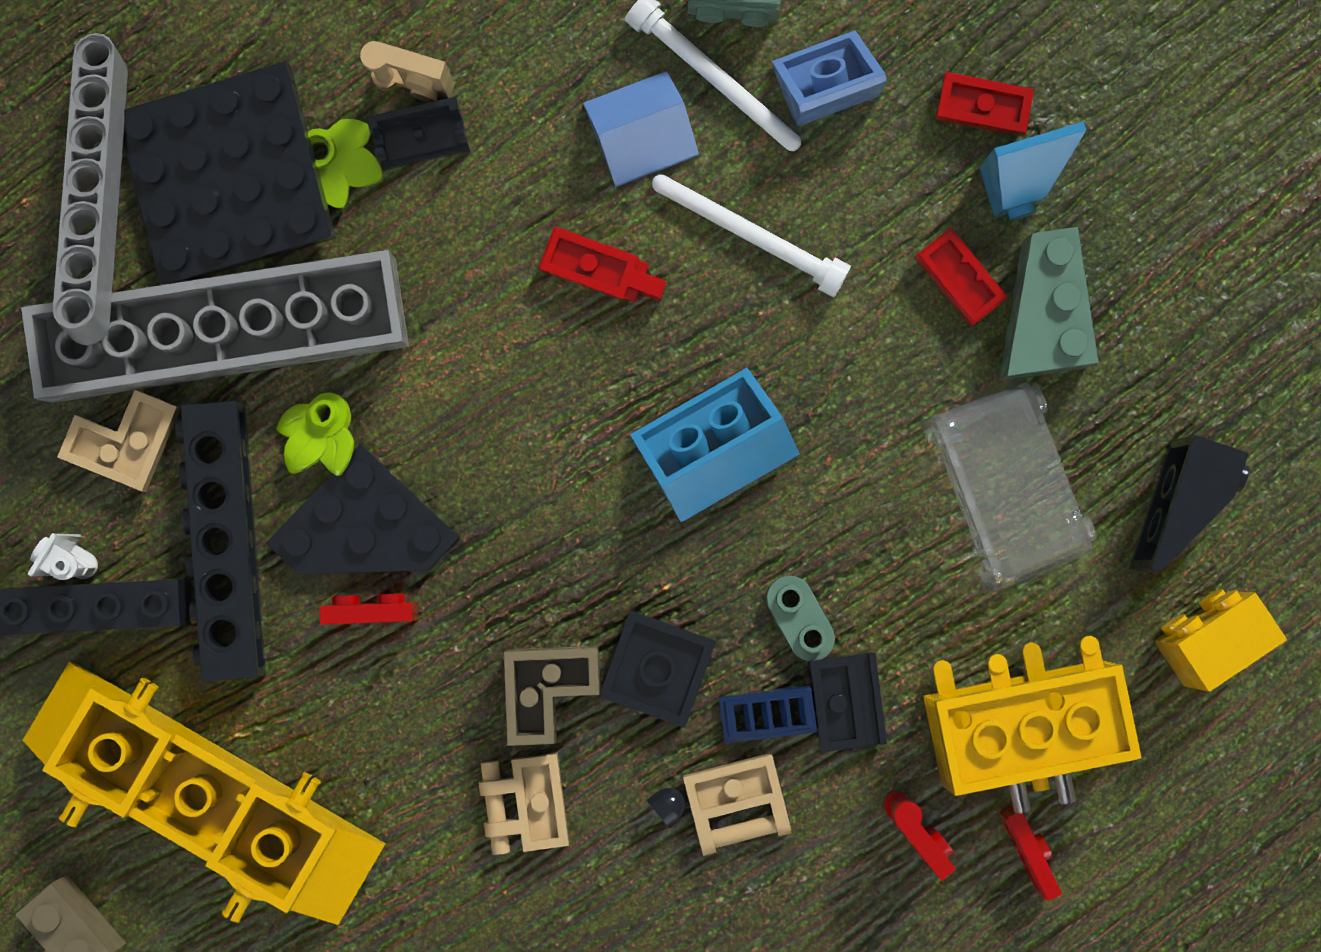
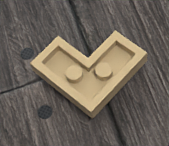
M134 390L118 431L74 415L57 457L139 491L147 492L181 408Z

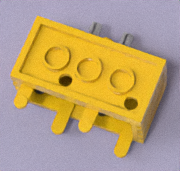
M1085 636L1080 641L1082 664L1045 671L1040 646L1029 642L1022 648L1027 675L1010 678L1006 658L1000 654H994L988 660L991 682L958 689L955 687L951 665L944 660L937 661L933 666L937 693L923 695L941 785L955 796L1009 785L1014 812L1022 814V809L1025 813L1031 809L1025 782L1032 781L1034 792L1050 789L1048 777L1054 776L1060 803L1068 804L1069 802L1071 804L1076 801L1071 777L1072 772L1142 759L1123 666L1103 661L1099 642L1093 636Z

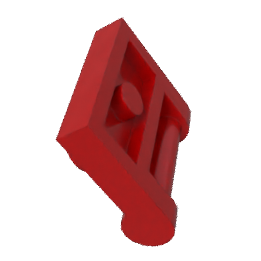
M901 791L888 793L883 801V808L886 814L928 867L943 881L956 870L948 859L955 852L931 824L923 828L921 825L922 811L918 805L910 801L906 794Z

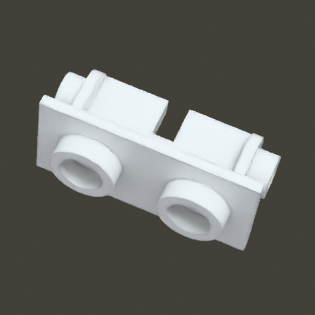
M52 533L50 538L44 537L35 547L30 558L34 564L29 570L28 575L53 576L59 580H67L73 576L79 579H88L96 573L98 562L94 555L78 546L83 536L79 534Z

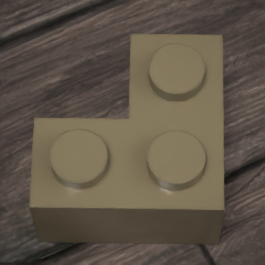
M599 646L508 649L504 652L507 746L555 743L557 739L555 697L600 694Z
M68 875L49 884L15 914L45 949L44 952H117L126 944Z

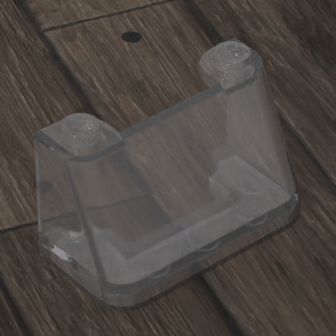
M1026 382L921 421L928 442L934 441L938 449L943 447L945 450L938 453L937 456L939 462H944L976 546L972 548L975 557H985L981 561L982 567L978 568L977 572L986 591L997 592L1086 555L1092 551L1091 542L1097 540L1091 520L1087 515L1082 516L1043 416V414L1048 412L1045 398L1038 387L1032 389Z

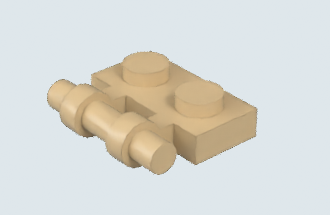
M558 752L512 758L513 777L501 778L498 760L480 763L483 780L478 782L480 796H485L488 821L484 822L485 837H490L492 855L509 853L508 835L521 834L523 852L569 846ZM515 792L519 818L506 819L503 794Z

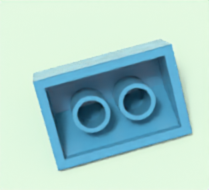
M748 368L743 369L630 434L680 522L685 521L800 455L783 417Z

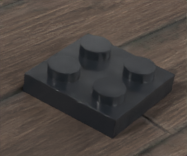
M630 610L599 697L685 728L716 641Z

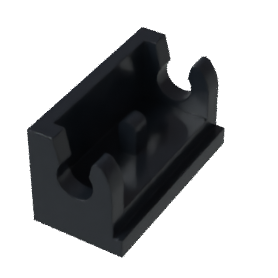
M456 97L366 117L369 130L375 142V155L383 171L470 151L461 108Z

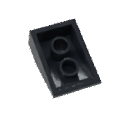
M1197 435L1170 440L1129 569L1161 572L1235 497L1236 491L1241 492L1250 471L1249 466L1245 465L1249 453Z

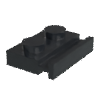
M868 652L808 661L819 751L829 752L887 744L876 653Z

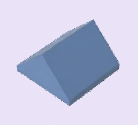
M855 30L772 61L774 72L795 127L880 96L887 81L885 72Z
M667 71L583 103L615 188L699 156L684 102Z

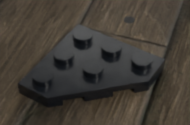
M359 444L353 451L350 462L342 475L336 476L332 473L266 544L298 574L430 570L461 537L367 448Z

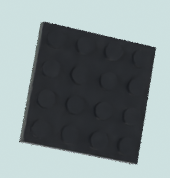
M286 61L124 109L123 143L160 285L192 281L336 239L318 167H316L312 144L308 137V129L292 68Z

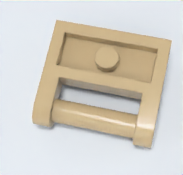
M376 41L369 42L363 46L360 53L361 61L372 72V80L379 89L390 91L397 86L411 90V96L425 102L437 101V98H451L455 84L446 62Z
M771 753L683 775L703 856L717 853L716 848L745 840L776 832L778 837L792 833ZM770 803L772 815L715 830L710 829L709 818Z

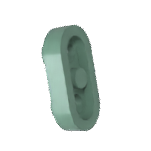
M783 576L772 582L766 594L767 606L791 650L798 657L806 661L825 658L833 649L835 635L809 585L801 578L795 576ZM787 590H794L798 595V602L793 607H786L782 603V595ZM809 630H816L820 634V642L815 647H808L804 643V635Z

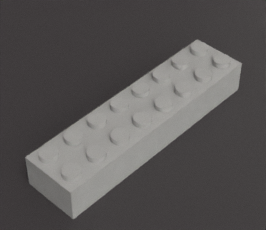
M389 250L112 293L108 333L102 340L91 345L77 343L57 323L53 315V302L21 307L34 399L49 403L409 347L396 258ZM89 311L80 313L75 318L74 324L85 320Z

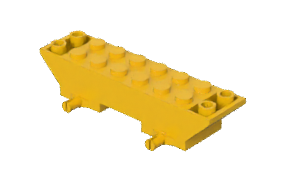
M74 661L68 662L22 740L45 765L42 771L61 781L69 792L73 794L64 811L59 816V820L63 823L68 821L67 825L77 827L88 805L104 806L123 818L130 816L207 861L206 867L225 877L231 886L236 889L222 911V915L228 918L239 903L230 919L233 922H240L242 915L253 899L268 902L285 913L291 910L336 925L340 924L383 850L385 843L310 800L321 783L319 779L313 778L305 792H303L312 775L303 772L301 779L293 790L149 706L148 703L159 688L155 683L150 684L151 681L141 678L133 694L130 695Z

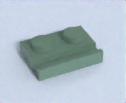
M688 0L687 14L696 15V19L702 22L718 23L722 22L723 18L741 19V23L746 26L764 27L768 25V22L777 21L781 0Z

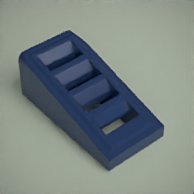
M809 685L719 697L725 743L817 732L812 691ZM792 698L798 699L801 721L798 723H792L789 699ZM779 700L782 725H773L770 701ZM761 702L764 727L755 728L752 703ZM742 704L746 730L737 731L733 705Z

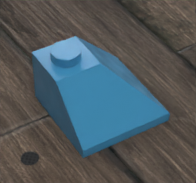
M1084 121L993 149L979 166L995 218L1008 214L1011 221L1036 212L1035 205H1038L1047 197L1085 134L1086 127Z

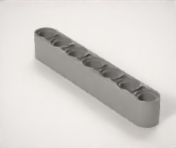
M98 33L89 34L81 38L76 44L73 54L53 299V315L57 323L74 341L83 345L96 344L102 340L108 333L110 325L124 134V109L126 106L128 79L127 65L109 37ZM106 60L101 65L96 66L100 61ZM104 100L97 107H92L98 101ZM101 141L97 147L88 150L92 144ZM98 183L93 190L85 192L88 186ZM95 225V228L90 233L81 235L85 228ZM92 267V271L88 276L78 279V275L83 270ZM89 311L85 320L74 324L75 318L80 313Z

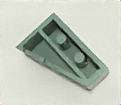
M1078 227L1032 233L1021 245L1012 296L1014 299L1010 322L1006 330V344L998 381L1084 369L1099 363Z

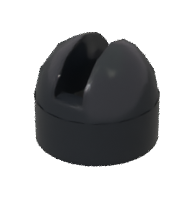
M660 789L647 799L651 807L669 828L681 820L685 813L686 801L683 795L676 789Z

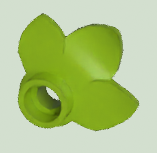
M342 119L328 130L318 128L308 131V137L310 138L313 150L318 145H325L328 149L326 157L315 162L316 167H318L327 205L343 209L347 204L350 187H367L383 178L382 168L378 160L370 151L364 148L371 137L368 124L356 119Z
M331 392L322 393L316 396L310 404H296L282 415L276 430L289 438L285 444L284 459L290 473L297 474L316 464L319 460L336 476H341L346 470L353 454L354 439L348 430L351 422V411L343 397ZM329 407L331 410L330 417L323 422V414Z

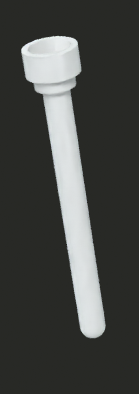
M638 0L624 19L637 32L643 30L647 35L652 32L787 150L796 151L800 148L801 138L663 18L665 13L660 10L661 4L657 0Z
M657 175L652 180V187L656 192L814 276L813 282L820 285L818 290L833 298L836 296L851 268V265L836 257L833 261L826 257L822 261L665 175Z

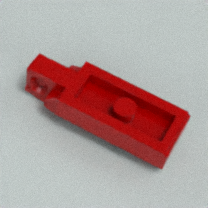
M555 226L538 268L539 271L618 300H627L633 303L636 302L638 294L661 302L667 287L666 280L646 274L649 264L641 261L639 256Z

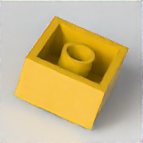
M1219 589L1203 598L1199 602L1202 609L1187 618L1185 614H1181L1167 622L1161 628L1164 634L1154 640L1183 686L1210 692L1287 641V638L1256 592H1239L1235 589L1225 593L1223 589Z

